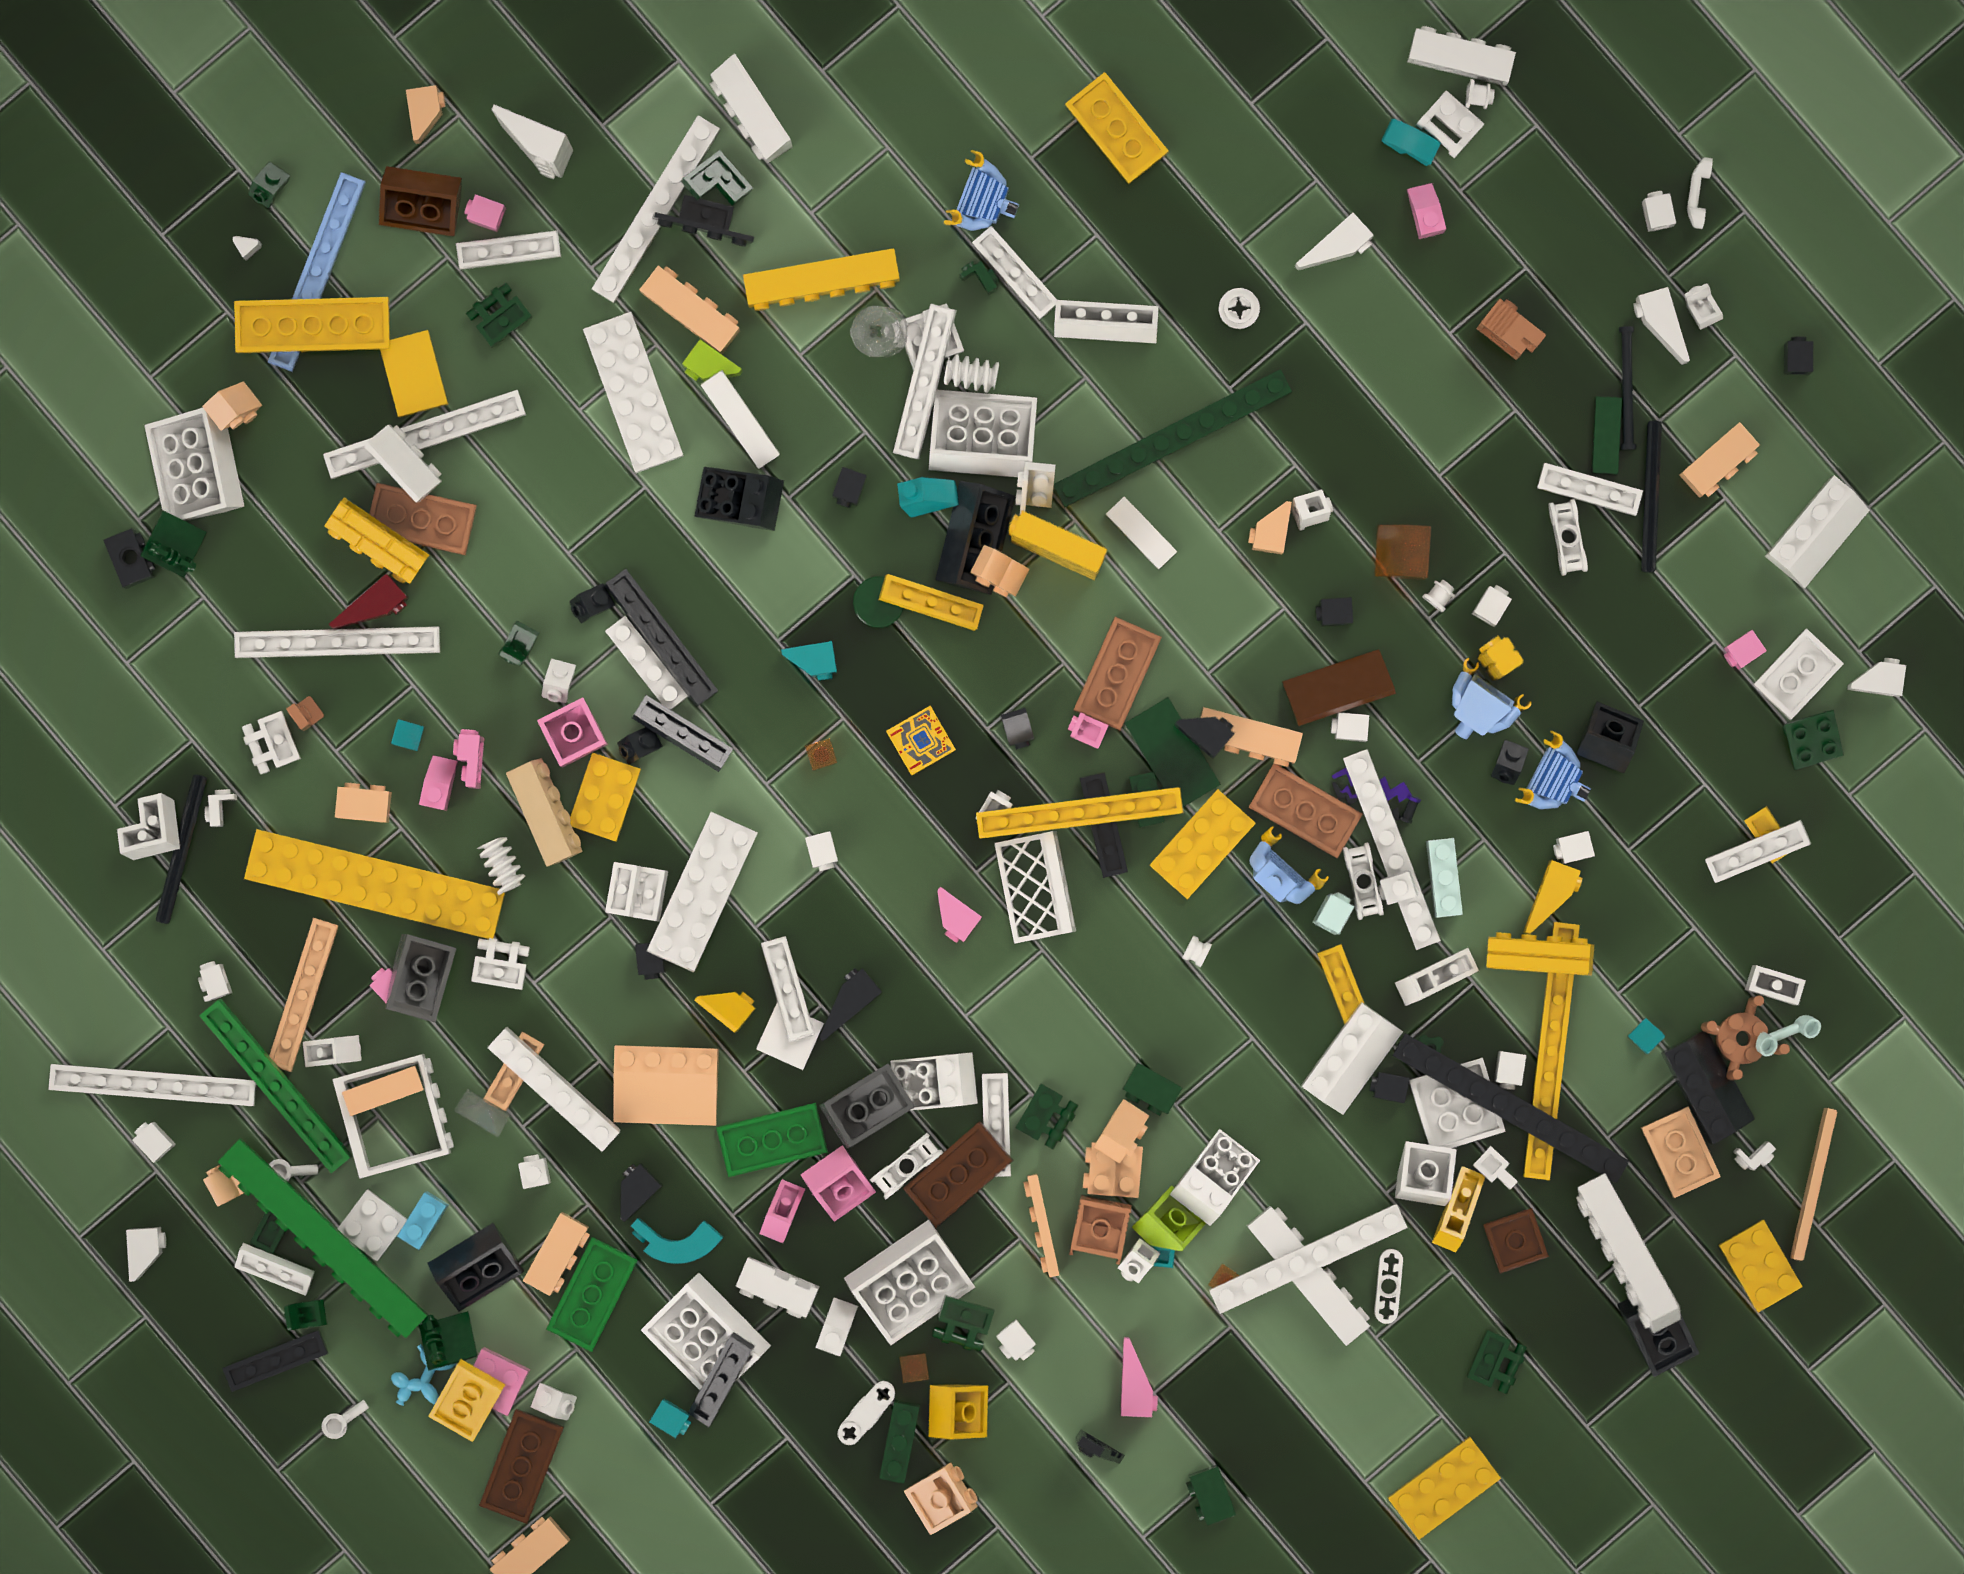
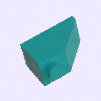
M920 477L897 484L900 507L911 518L959 505L956 482L954 480Z
M832 641L781 649L782 655L811 677L817 676L818 681L832 679V674L837 673Z

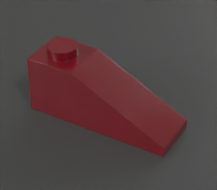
M385 574L330 622L329 626L332 629H340L389 616L393 612L397 615L406 608V601L409 598L388 574Z

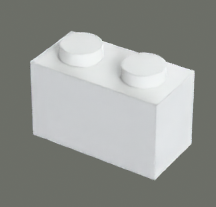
M1752 965L1745 990L1792 1005H1798L1806 980Z

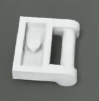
M1446 90L1418 121L1416 126L1421 130L1424 128L1450 151L1449 155L1455 158L1484 126V123ZM1434 116L1461 139L1457 144L1430 121Z

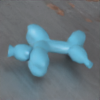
M420 1344L417 1348L420 1351L422 1362L426 1365L421 1378L409 1380L401 1372H395L391 1376L393 1384L400 1388L396 1403L404 1406V1402L411 1396V1391L421 1390L424 1397L430 1403L435 1404L439 1395L433 1385L430 1384L435 1370H448L454 1367L456 1363L428 1371L424 1348Z

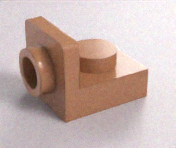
M310 696L300 703H293L286 708L298 727L303 731H306L324 717L323 712Z

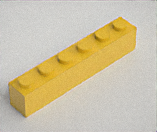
M894 248L743 275L749 308L754 307L755 311L769 309V304L779 303L780 306L795 304L794 300L803 298L805 302L820 300L821 295L830 294V298L844 296L845 291L855 290V293H864L870 291L872 286L880 285V289L895 287V282H900Z

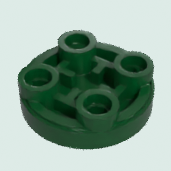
M882 576L871 577L863 581L856 589L853 598V606L858 618L864 624L874 628H885L892 625L899 619L904 609L903 607L879 600L885 578Z

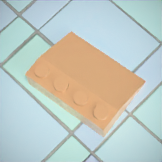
M615 1045L614 1122L716 1126L719 1049Z

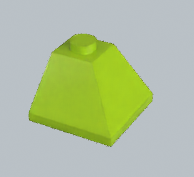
M1171 1185L1135 1222L1132 1228L1151 1246L1182 1251L1205 1226L1206 1222L1170 1195L1174 1189Z

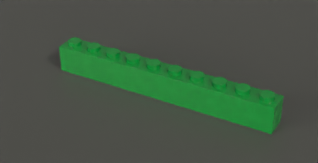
M241 1138L218 1160V1163L221 1165L218 1169L227 1178L230 1179L233 1176L240 1182L237 1187L245 1195L249 1196L252 1194L259 1200L256 1205L266 1214L272 1212L277 1217L275 1220L276 1224L285 1232L290 1229L296 1235L294 1240L303 1249H306L308 1246L315 1253L312 1257L322 1267L327 1264L333 1270L331 1275L340 1284L346 1282L352 1288L350 1293L358 1301L362 1302L365 1300L370 1304L369 1311L379 1320L382 1317L390 1323L388 1329L397 1337L403 1335L407 1338L427 1317V1313Z

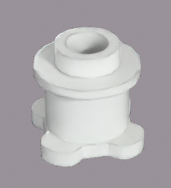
M1470 79L1466 91L1465 107L1469 108L1470 104L1483 106V109H1487L1488 104H1493L1495 90L1490 89L1489 83L1486 86L1474 84V79Z
M1444 580L1440 583L1435 581V586L1431 591L1422 597L1437 610L1444 612L1446 603L1451 597H1455L1452 593L1454 588Z

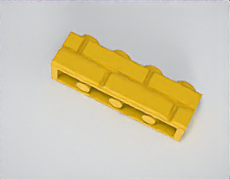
M345 497L325 524V527L329 529V535L337 540L344 539L350 543V549L358 554L365 553L371 557L370 561L372 564L381 569L387 568L393 572L392 577L401 583L406 581L410 584L429 557L428 553Z
M1497 636L1479 649L1481 654L1478 655L1477 659L1483 668H1487L1486 672L1492 681L1505 676L1523 662L1519 653L1513 650L1515 647L1508 638L1501 640Z
M1496 932V937L1488 938L1486 966L1492 969L1592 976L1594 945L1588 944V939L1572 938V943L1562 942V937L1547 936V941L1537 940V935L1521 934V939L1511 938V933Z

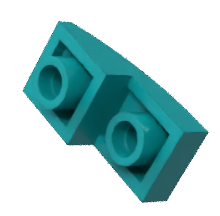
M1391 119L1381 142L1400 154L1407 153L1425 166L1431 165L1441 142L1426 133L1396 119Z

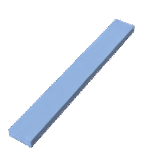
M341 172L292 299H321L364 189L365 181ZM271 352L268 363L293 372L300 352Z

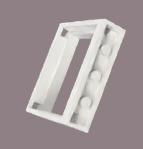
M425 1054L333 1079L359 1179L451 1153L450 1148L454 1147L451 1133H446L443 1123L447 1122L444 1108H439L437 1098H440V1092L437 1083L432 1084L430 1074L434 1073L430 1058H425ZM418 1064L441 1148L370 1167L356 1115L350 1116L342 1092L349 1090L347 1083Z

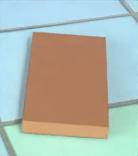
M377 483L370 515L413 544L466 556L477 505L429 494L423 500L416 503L403 488Z
M1115 617L1074 711L1083 713L1120 731L1162 637Z
M1274 763L1248 807L1335 858L1339 857L1363 815L1354 808Z

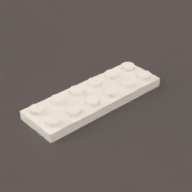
M628 312L584 328L583 331L635 473L683 457L684 455L632 313Z
M713 812L710 813L647 952L689 971H695L758 832Z

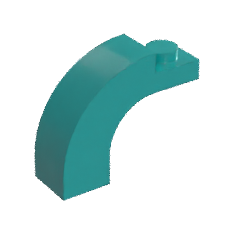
M637 1218L631 1225L634 1229L632 1234L642 1243L646 1240L650 1243L644 1249L645 1253L657 1260L674 1264L688 1263L705 1256L723 1238L705 1220L689 1237L682 1240H668L661 1237L640 1218Z

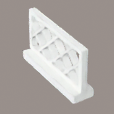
M1057 831L995 843L1014 944L1076 932ZM1040 839L1042 851L1036 858L1025 851L1031 841ZM1025 842L1022 848L1016 845ZM1012 845L1019 850L1012 863L1004 858L1002 847ZM1023 853L1034 860L1027 873L1015 866ZM1042 856H1044V862H1045V863H1043L1042 861H1040V859H1041ZM1005 863L1010 866L1007 871ZM1037 864L1046 868L1047 876L1042 883L1030 876ZM1013 868L1025 876L1017 888L1008 882L1007 876ZM1027 879L1039 885L1032 898L1020 891ZM1047 881L1049 882L1050 889L1045 886ZM1010 888L1015 891L1012 896ZM1042 889L1049 892L1052 897V901L1047 908L1035 901ZM1017 894L1030 901L1022 913L1013 907L1012 901ZM1032 904L1045 911L1037 923L1025 916ZM1052 906L1054 907L1055 914L1050 911ZM1015 913L1020 916L1017 921ZM1047 914L1056 919L1058 930L1048 932L1040 926ZM1022 919L1035 926L1029 936L1019 937L1018 925ZM1037 929H1039V930H1041L1042 932H1044V933L1034 934Z

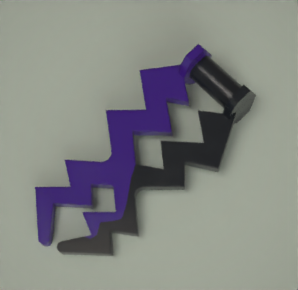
M1347 768L1332 775V778L1335 779L1347 774L1350 786H1353ZM1386 777L1380 779V783L1387 801L1398 795L1399 803L1406 798L1409 799L1402 816L1399 814L1398 807L1392 810L1395 821L1401 820L1412 824L1413 815L1421 800L1412 796L1404 781L1390 789ZM1336 782L1332 783L1338 800L1346 797L1348 806L1359 800L1357 794L1352 795L1348 785L1341 790Z

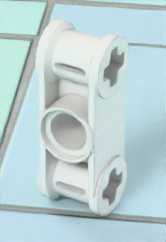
M1570 499L1568 503L1556 505L1549 503V514L1555 534L1561 575L1564 576L1567 572L1577 570L1588 571L1575 499ZM1565 531L1572 532L1575 541L1573 543L1564 542L1562 540V533Z
M1367 842L1364 843V846L1351 849L1344 847L1343 854L1347 870L1349 871L1358 920L1373 914L1384 915L1374 875L1369 843ZM1363 854L1361 857L1352 858L1353 856ZM1361 874H1367L1370 878L1369 886L1364 889L1359 888L1357 885V878ZM1373 904H1374V906H1372V907L1363 908L1364 906H1369V905H1373Z
M928 1133L912 1144L910 1149L889 1166L884 1167L870 1179L872 1183L875 1182L882 1190L885 1199L899 1190L906 1181L923 1167H927L944 1153L942 1150H938L930 1141ZM922 1145H924L928 1149V1151L931 1153L930 1155L926 1152ZM903 1159H910L913 1162L914 1168L912 1172L908 1174L901 1172L899 1164ZM883 1177L887 1180L891 1187H888V1185L882 1179Z
M887 1381L878 1382L855 1405L849 1416L839 1427L838 1437L842 1443L846 1445L855 1444L878 1421L884 1410L894 1399L895 1389L891 1383ZM887 1387L890 1397L888 1399L885 1397L879 1399L877 1389L883 1390ZM853 1426L856 1437L850 1436L845 1438L844 1428L850 1429Z

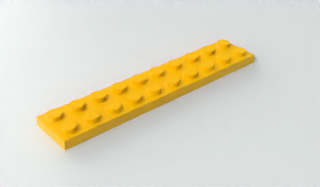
M256 829L244 877L246 880L487 939H493L495 936L505 893L497 894L499 888Z

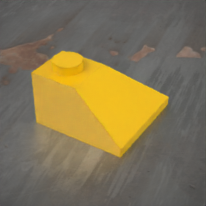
M732 992L697 996L694 1000L733 1032H738L756 1009L752 1005L754 1000L744 992L740 995Z

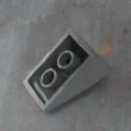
M402 934L394 960L385 1009L436 1022L456 948L409 934Z
M888 1063L819 1105L845 1149L852 1147L915 1107Z

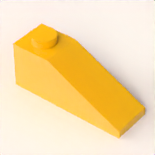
M1553 860L1549 861L1523 933L1531 934L1572 896L1573 891L1578 892L1583 880L1582 877H1579L1580 870Z
M1463 1166L1461 1167L1452 1189L1451 1199L1444 1208L1432 1243L1453 1252L1458 1250L1464 1240L1485 1179L1483 1174Z

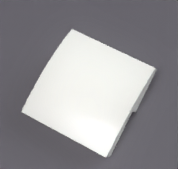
M947 303L940 305L942 307L948 308ZM929 309L896 323L913 370ZM954 323L945 359L948 356L952 357L955 354L964 352Z
M614 862L605 912L660 922L668 871Z

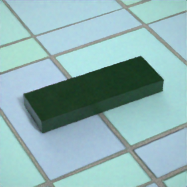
M1595 397L1592 474L1618 475L1622 398Z

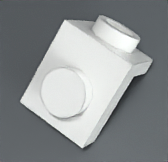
M1707 283L1702 286H1695L1685 293L1686 306L1700 330L1723 319V314L1713 299Z
M551 659L543 682L542 697L553 702L566 703L576 665Z
M230 789L215 790V795H208L209 806H205V820L210 822L211 827L224 826L222 801L237 800V795L230 794Z
M997 790L996 794L990 792L979 812L1011 809L1013 806L1009 802L1011 797Z
M1411 871L1380 880L1381 885L1378 886L1382 900H1386L1388 905L1418 896Z
M1765 1141L1749 1157L1740 1148H1736L1733 1151L1737 1155L1734 1160L1744 1170L1749 1168L1754 1171L1760 1164L1764 1167L1774 1158L1772 1153L1776 1148L1770 1142Z
M540 1383L531 1407L551 1417L568 1420L574 1410L577 1397Z

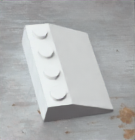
M493 105L492 111L502 128L535 164L540 174L554 179L555 176L562 178L573 152L566 134Z
M936 390L929 470L1018 477L1019 472H1024L1025 462H1032L1037 398Z
M204 408L144 425L162 511L164 510L187 521L244 507L228 428L221 431Z
M929 1220L844 1277L851 1292L890 1345L939 1313L945 1295L959 1299L975 1288Z
M700 1273L689 1281L641 1329L699 1390H701L729 1336L733 1332L755 1345L739 1377L771 1346Z

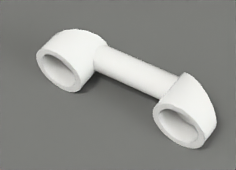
M1704 157L1692 173L1687 212L1694 228L1703 229L1706 209L1698 208L1701 179H1709L1711 175L1712 158Z

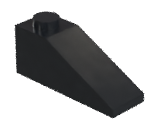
M854 968L844 977L846 982L840 989L819 1037L822 1041L827 1039L882 993L863 968L860 971Z

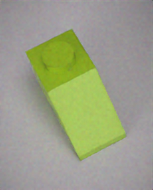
M701 339L682 363L683 367L686 368L684 373L695 381L698 378L706 381L721 370H723L727 378L740 376L743 372L740 367Z

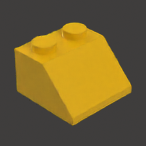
M930 1385L929 1437L943 1439L987 1437L988 1386Z

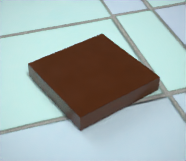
M1532 1208L1483 1224L1499 1273L1549 1257Z

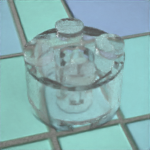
M870 306L857 314L850 328V336L856 348L867 356L880 358L894 356L906 345L908 339L907 321L894 308ZM878 327H882L880 330L882 336H877Z

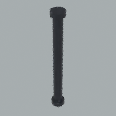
M1624 326L1619 327L1622 343L1624 444H1621V450H1636L1637 445L1634 444L1632 333H1634V327Z

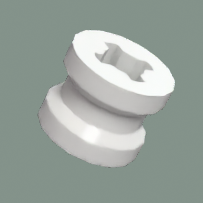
M1193 935L1182 959L1192 960L1197 966L1201 967L1212 944L1208 942L1202 943L1198 937Z

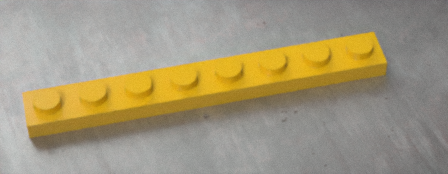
M1178 787L976 813L979 838L982 839L1182 814L1183 804L1181 788Z

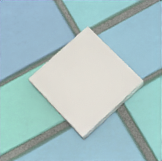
M777 1002L756 1049L803 1070L824 1023L810 1017L815 1034L789 1042Z

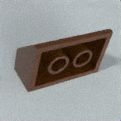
M386 166L380 184L379 225L454 237L461 200L462 178Z

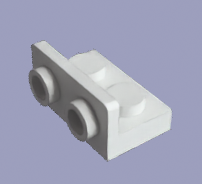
M1025 462L1024 472L1018 473L1017 487H1022V490H1017L1015 504L1020 505V514L1022 511L1025 512L1026 505L1051 508L1055 465Z

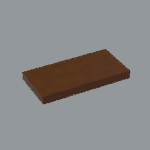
M1379 649L1282 681L1298 726L1396 694Z
M980 1121L903 1189L937 1228L1014 1160Z
M515 1409L479 1506L528 1524L564 1426Z

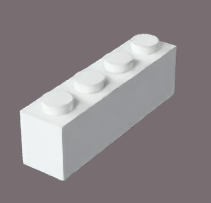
M1422 26L1421 29L1416 28L1407 62L1507 86L1516 52L1510 51L1511 48L1505 45L1496 44V47L1485 45L1486 42L1480 39L1471 38V41L1461 39L1459 34L1447 32L1446 35L1436 33L1434 28Z
M1056 300L1054 337L1156 343L1159 306Z

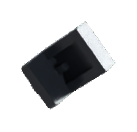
M604 583L578 594L569 601L572 613L578 618L580 623H584L591 617L615 606Z
M646 727L627 735L617 742L620 755L626 760L628 765L663 747L657 734Z
M1504 740L1491 777L1498 779L1502 783L1515 785L1529 749Z

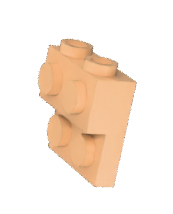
M1092 1142L1091 1147H1086L1085 1163H1090L1089 1173H1084L1083 1188H1087V1194L1139 1198L1142 1146H1137L1130 1157L1125 1155L1120 1163L1094 1147L1096 1142Z
M951 1462L904 1490V1493L930 1535L967 1515L977 1507L976 1493L973 1489L966 1488L962 1481L964 1479L962 1470L958 1466L954 1467Z

